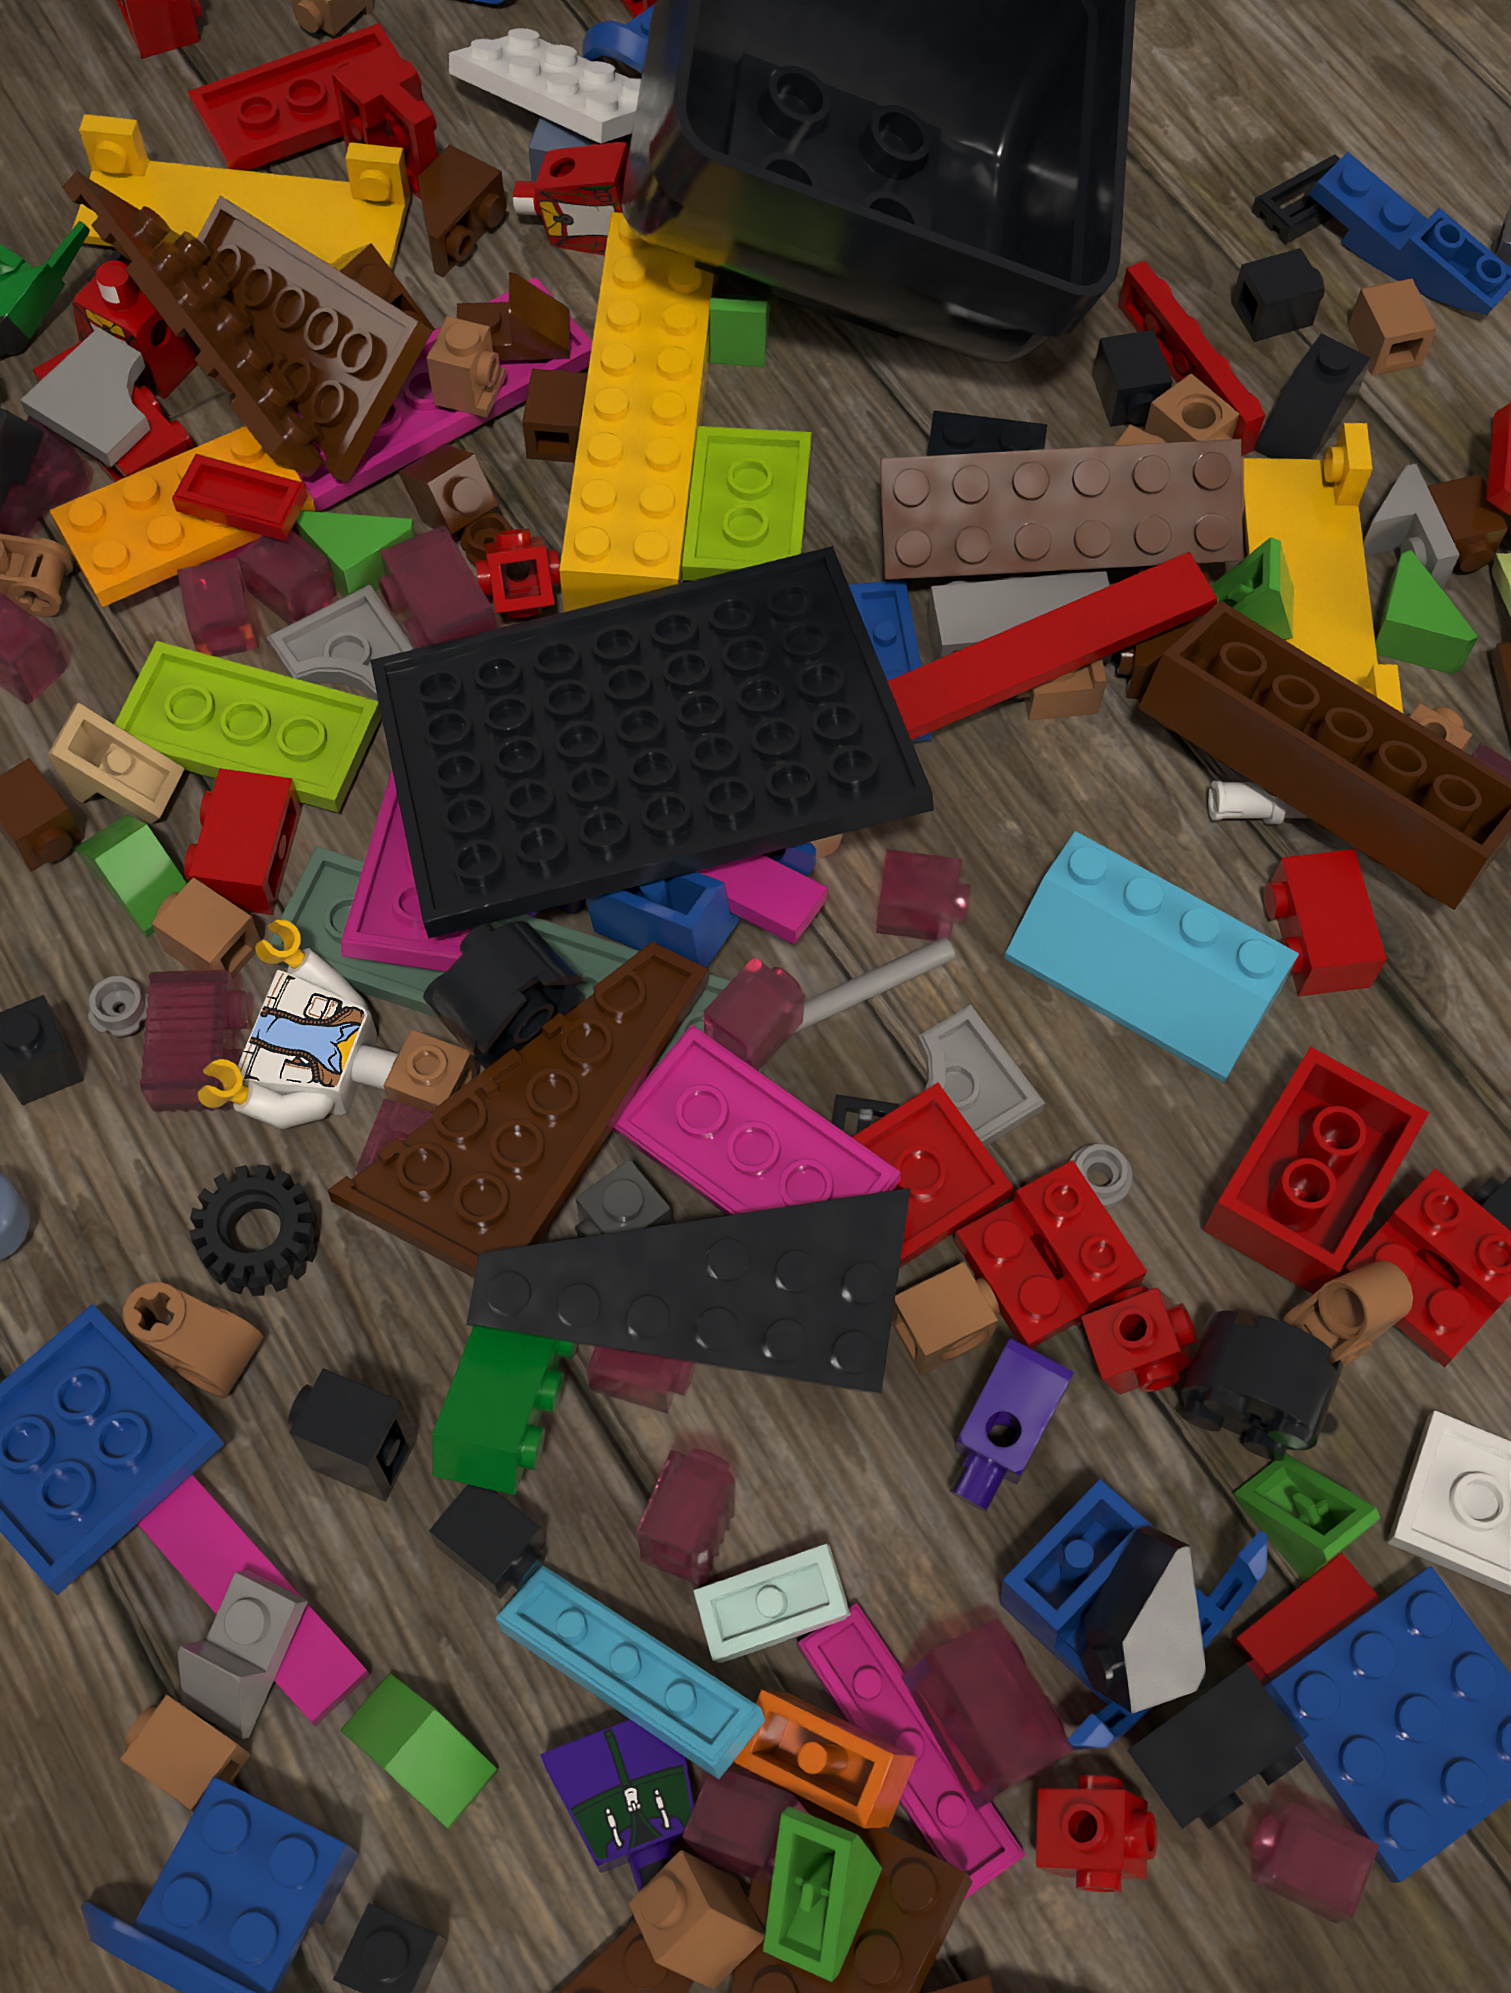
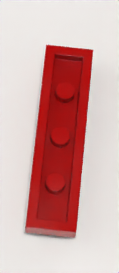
M1145 260L1127 267L1118 303L1119 309L1137 332L1154 330L1170 375L1176 383L1192 374L1240 414L1233 439H1241V456L1253 452L1266 415L1258 398L1245 389L1232 372L1228 360L1223 355L1218 354L1202 334L1196 319L1188 316L1173 297L1167 282L1159 278Z

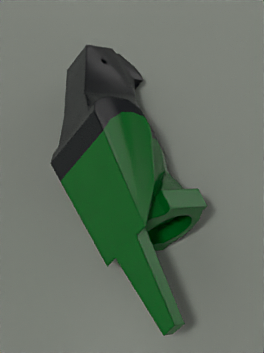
M79 221L47 261L37 267L31 266L22 257L0 244V356L4 354L16 355L24 350L66 285L62 278L90 232L85 223Z

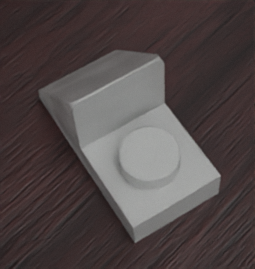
M1417 464L1407 465L1370 525L1363 543L1364 554L1367 556L1400 548L1402 554L1412 550L1441 589H1444L1460 554Z
M249 1570L236 1571L206 1640L181 1644L179 1648L178 1661L183 1706L242 1739L249 1738L308 1601Z

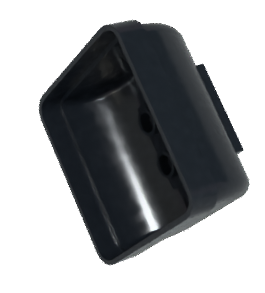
M656 0L650 21L622 191L623 216L634 234L652 245L695 259L694 267L896 339L900 333L982 362L1008 363L1017 360L1039 348L1049 338H1058L1071 333L1117 277L1121 258L1136 0Z

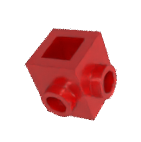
M513 529L496 533V542L484 544L486 560L475 561L481 597L492 595L496 613L507 612V616L511 618L528 617L541 613L544 606L555 605L552 586L561 585L557 550L547 551L542 536L531 537L530 529ZM525 561L528 564V571L523 577L512 578L507 574L506 567L508 563Z
M1134 1287L1124 1290L1110 1299L1111 1305L1081 1316L1101 1378L1119 1395L1138 1388L1142 1392H1154L1165 1389L1180 1380L1179 1373L1191 1368L1193 1357L1188 1345L1198 1342L1193 1322L1184 1304L1180 1303L1174 1306L1158 1287L1151 1290L1147 1287Z
M1107 1776L1078 1777V1789L1038 1788L1037 1868L1060 1877H1076V1889L1090 1892L1119 1893L1122 1892V1879L1147 1880V1860L1154 1858L1157 1849L1156 1821L1153 1813L1148 1811V1801L1123 1790L1122 1779Z

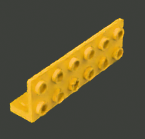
M84 114L79 132L92 169L89 179L139 210L143 206L151 208L163 218L171 230L179 235L186 231L197 238L221 195L330 265L343 254L372 243L392 270L411 197L403 148L349 142L345 161L350 182L149 161L137 120ZM80 204L73 228L81 221L90 229L83 243L113 246L103 241L91 226L98 218L97 214L83 204Z
M1344 423L1336 446L1328 447L1325 459L1244 458L1243 520L1247 556L1270 537L1280 540L1294 587L1293 638L1284 640L1403 713L1398 665L1378 664L1359 513V503L1373 470L1367 423Z

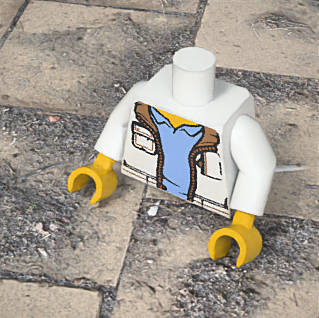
M275 920L268 927L272 933L282 938L284 943L283 951L275 949L265 940L256 943L255 950L259 959L265 963L277 964L284 961L289 965L288 973L277 970L238 1066L229 1060L218 1059L212 1061L203 1070L207 1076L219 1079L223 1084L224 1091L214 1086L205 1085L198 1091V1098L203 1105L210 1108L220 1107L229 1100L234 1103L236 1111L278 1129H286L324 1119L328 1114H346L351 1108L360 1084L385 1090L383 1085L399 1053L374 1047L377 1032L366 1001L335 968L310 948L303 949L302 951L299 949L301 935L293 923L287 920Z

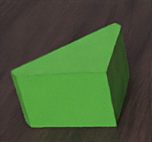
M716 293L710 298V364L765 367L771 296Z
M300 511L295 521L304 556L343 597L368 585H371L373 590L377 591L418 564L419 549L413 519Z
M1270 537L1244 558L1243 561L1239 562L1211 585V588L1217 596V603L1221 600L1282 639L1293 638L1294 587L1281 541Z
M1413 551L1404 552L1399 558L1386 589L1375 633L1377 655L1448 674L1459 672L1462 670L1474 647L1478 635Z
M127 814L74 848L77 855L146 937L155 932L151 922L156 918L158 909L163 901L171 894L180 892L187 884L149 826Z
M1285 1453L1283 1460H1275L1234 1492L1238 1504L1257 1527L1267 1534V1539L1304 1583L1358 1540L1381 1518L1375 1506Z
M391 1673L340 1730L448 1830L498 1772V1769L433 1706Z
M789 1806L781 1813L763 1952L830 1982L839 1975L882 1871L881 1865L858 1834Z

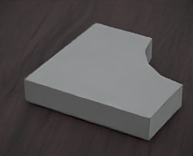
M99 327L20 399L26 414L110 467L150 430L146 416L131 401L134 382L146 367L142 354Z
M371 585L266 637L270 650L289 677L314 684L343 683L364 691L371 699L378 701L370 660L415 649Z
M971 1005L918 1036L917 1047L927 1066V1085L924 1091L939 1082L985 1147L1043 1112L1045 1102Z

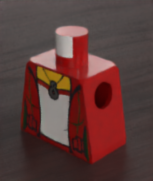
M627 142L550 150L545 154L537 181H517L513 190L515 212L518 215H541L549 242L557 248L605 256L611 212L623 213L621 198L629 155Z
M121 261L105 262L98 267L95 276L75 296L72 302L79 342L86 339L99 327L142 354L146 367L134 384L140 387L145 385L153 394L165 400L198 366V363L195 361L196 353L187 333L183 337H179L171 330L125 270L127 265Z

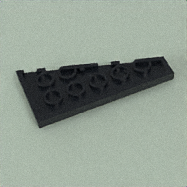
M911 1188L479 1253L466 1325L880 1394L882 1393Z

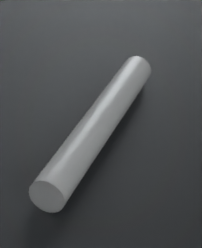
M946 937L939 938L784 1010L781 1015L780 1026L786 1036L793 1035L954 960V949Z

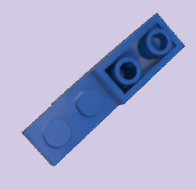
M1349 152L1317 182L1309 194L1350 229L1341 241L1342 244L1364 261L1397 281L1413 279L1419 293L1463 310L1488 315L1511 290V268L1441 208H1438L1427 219Z

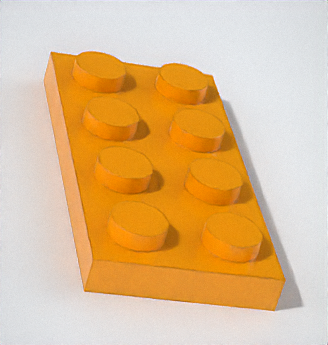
M244 426L49 511L63 540L101 608L264 536L175 510L172 497L195 454L302 482L296 471L269 457L248 428ZM307 490L308 498L301 511L316 512L313 499Z

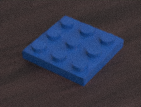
M94 1304L90 1305L0 1383V1532L57 1596L224 1445V1442L217 1433Z
M1432 1566L1419 1571L1364 1613L1269 1680L1309 1734L1304 1741L1297 1745V1748L1391 1883L1402 1882L1511 1798V1674Z

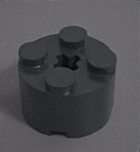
M517 921L494 929L489 923H483L465 936L459 947L462 955L450 967L447 973L440 975L430 983L423 995L424 1001L432 1008L433 1014L472 1056L487 1069L514 1048L517 1051L531 1041V1039L533 1040L542 1033L541 1026L558 1013L565 1016L579 1004L582 993L574 984L583 983V980L529 923Z
M1225 1310L1211 1314L1181 1392L1182 1399L1185 1402L1181 1413L1183 1419L1205 1430L1220 1431L1221 1428L1241 1435L1245 1437L1243 1446L1247 1450L1270 1460H1283L1287 1449L1308 1450L1315 1447L1343 1368L1341 1360L1330 1364L1328 1358L1332 1349L1315 1336L1277 1319L1259 1315L1255 1327L1234 1323L1238 1311Z

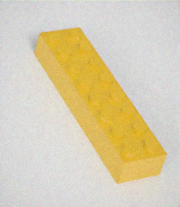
M611 212L560 563L564 612L681 584L683 580L682 560L698 426H702L710 359V298L717 293L719 276L694 267L695 259L646 242L632 232L623 213Z

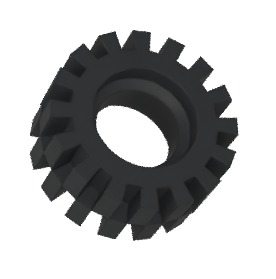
M258 1164L257 1174L251 1175L246 1165L236 1167L237 1179L228 1182L226 1176L222 1173L213 1179L218 1187L214 1194L206 1188L199 1194L198 1199L203 1208L202 1210L192 1208L190 1220L195 1229L189 1230L191 1241L197 1250V1255L212 1278L220 1285L225 1282L230 1291L241 1295L243 1288L247 1287L252 1296H264V1286L272 1284L275 1291L279 1292L287 1288L283 1278L291 1274L298 1281L306 1273L302 1266L304 1259L313 1263L317 1254L313 1241H320V1230L316 1223L317 1217L306 1192L299 1182L294 1185L288 1173L280 1169L277 1176H274L270 1166ZM254 1209H266L275 1213L280 1218L281 1225L276 1240L270 1246L257 1252H245L239 1250L231 1243L230 1233L232 1226L241 1215Z

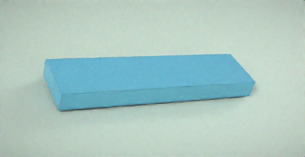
M543 1565L495 1618L503 1633L718 1780L766 1721L761 1707Z

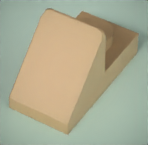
M80 703L73 706L47 755L75 799L84 802L98 792L150 824L160 819L185 770L181 765Z

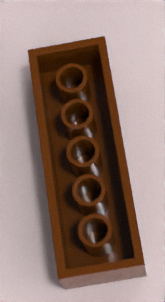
M1241 439L880 459L885 580L1157 566L1189 551L1197 564L1243 561Z
M1221 600L1163 653L1138 707L1159 721L1165 728L1175 731L1209 753L1218 762L1236 770L1261 786L1268 794L1286 802L1311 818L1321 828L1336 834L1364 852L1374 862L1386 866L1420 888L1429 897L1439 900L1453 910L1461 903L1511 837L1510 779Z

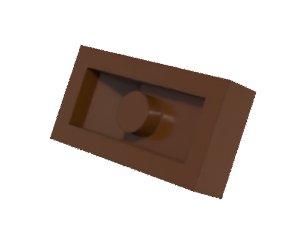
M509 272V302L457 303V319L490 326L493 352L498 353L499 361L570 359L569 308L516 273Z

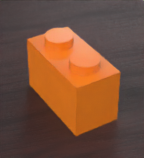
M761 1690L756 1705L761 1707L766 1721L733 1762L862 1828H889L918 1756L790 1693Z

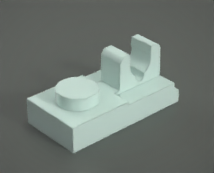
M828 1544L693 1590L712 1661L717 1663H724L776 1645L788 1639L846 1620V1617L851 1616L841 1579Z

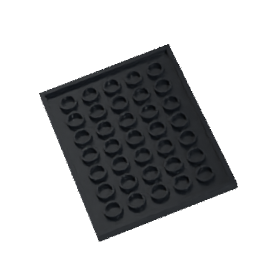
M833 546L370 660L422 920L428 939L477 927L483 923H493L934 810L932 790Z

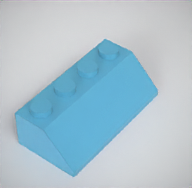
M1075 831L1044 876L1005 952L1004 959L1225 1083L1283 988L1299 953Z

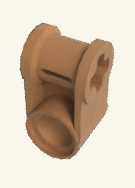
M0 534V608L23 611L39 617L56 615L62 604L59 591L64 576L69 575L75 566V559L70 550L53 540L45 538H25Z
M1377 1260L1325 1283L1313 1296L1289 1311L1283 1320L1285 1323L1295 1326L1323 1341L1332 1349L1328 1362L1332 1364L1341 1360L1344 1368L1368 1352L1373 1347L1375 1340L1408 1314L1413 1302L1412 1288L1406 1275L1398 1266L1389 1261Z
M162 1282L146 1283L136 1288L127 1297L123 1307V1321L128 1332L133 1336V1340L141 1354L178 1373L200 1389L221 1398L228 1397L263 1339L261 1332L241 1317L225 1309L212 1307L174 1288L172 1285ZM168 1315H170L172 1321L168 1325L158 1323L163 1322ZM151 1319L158 1321L149 1330L147 1324Z

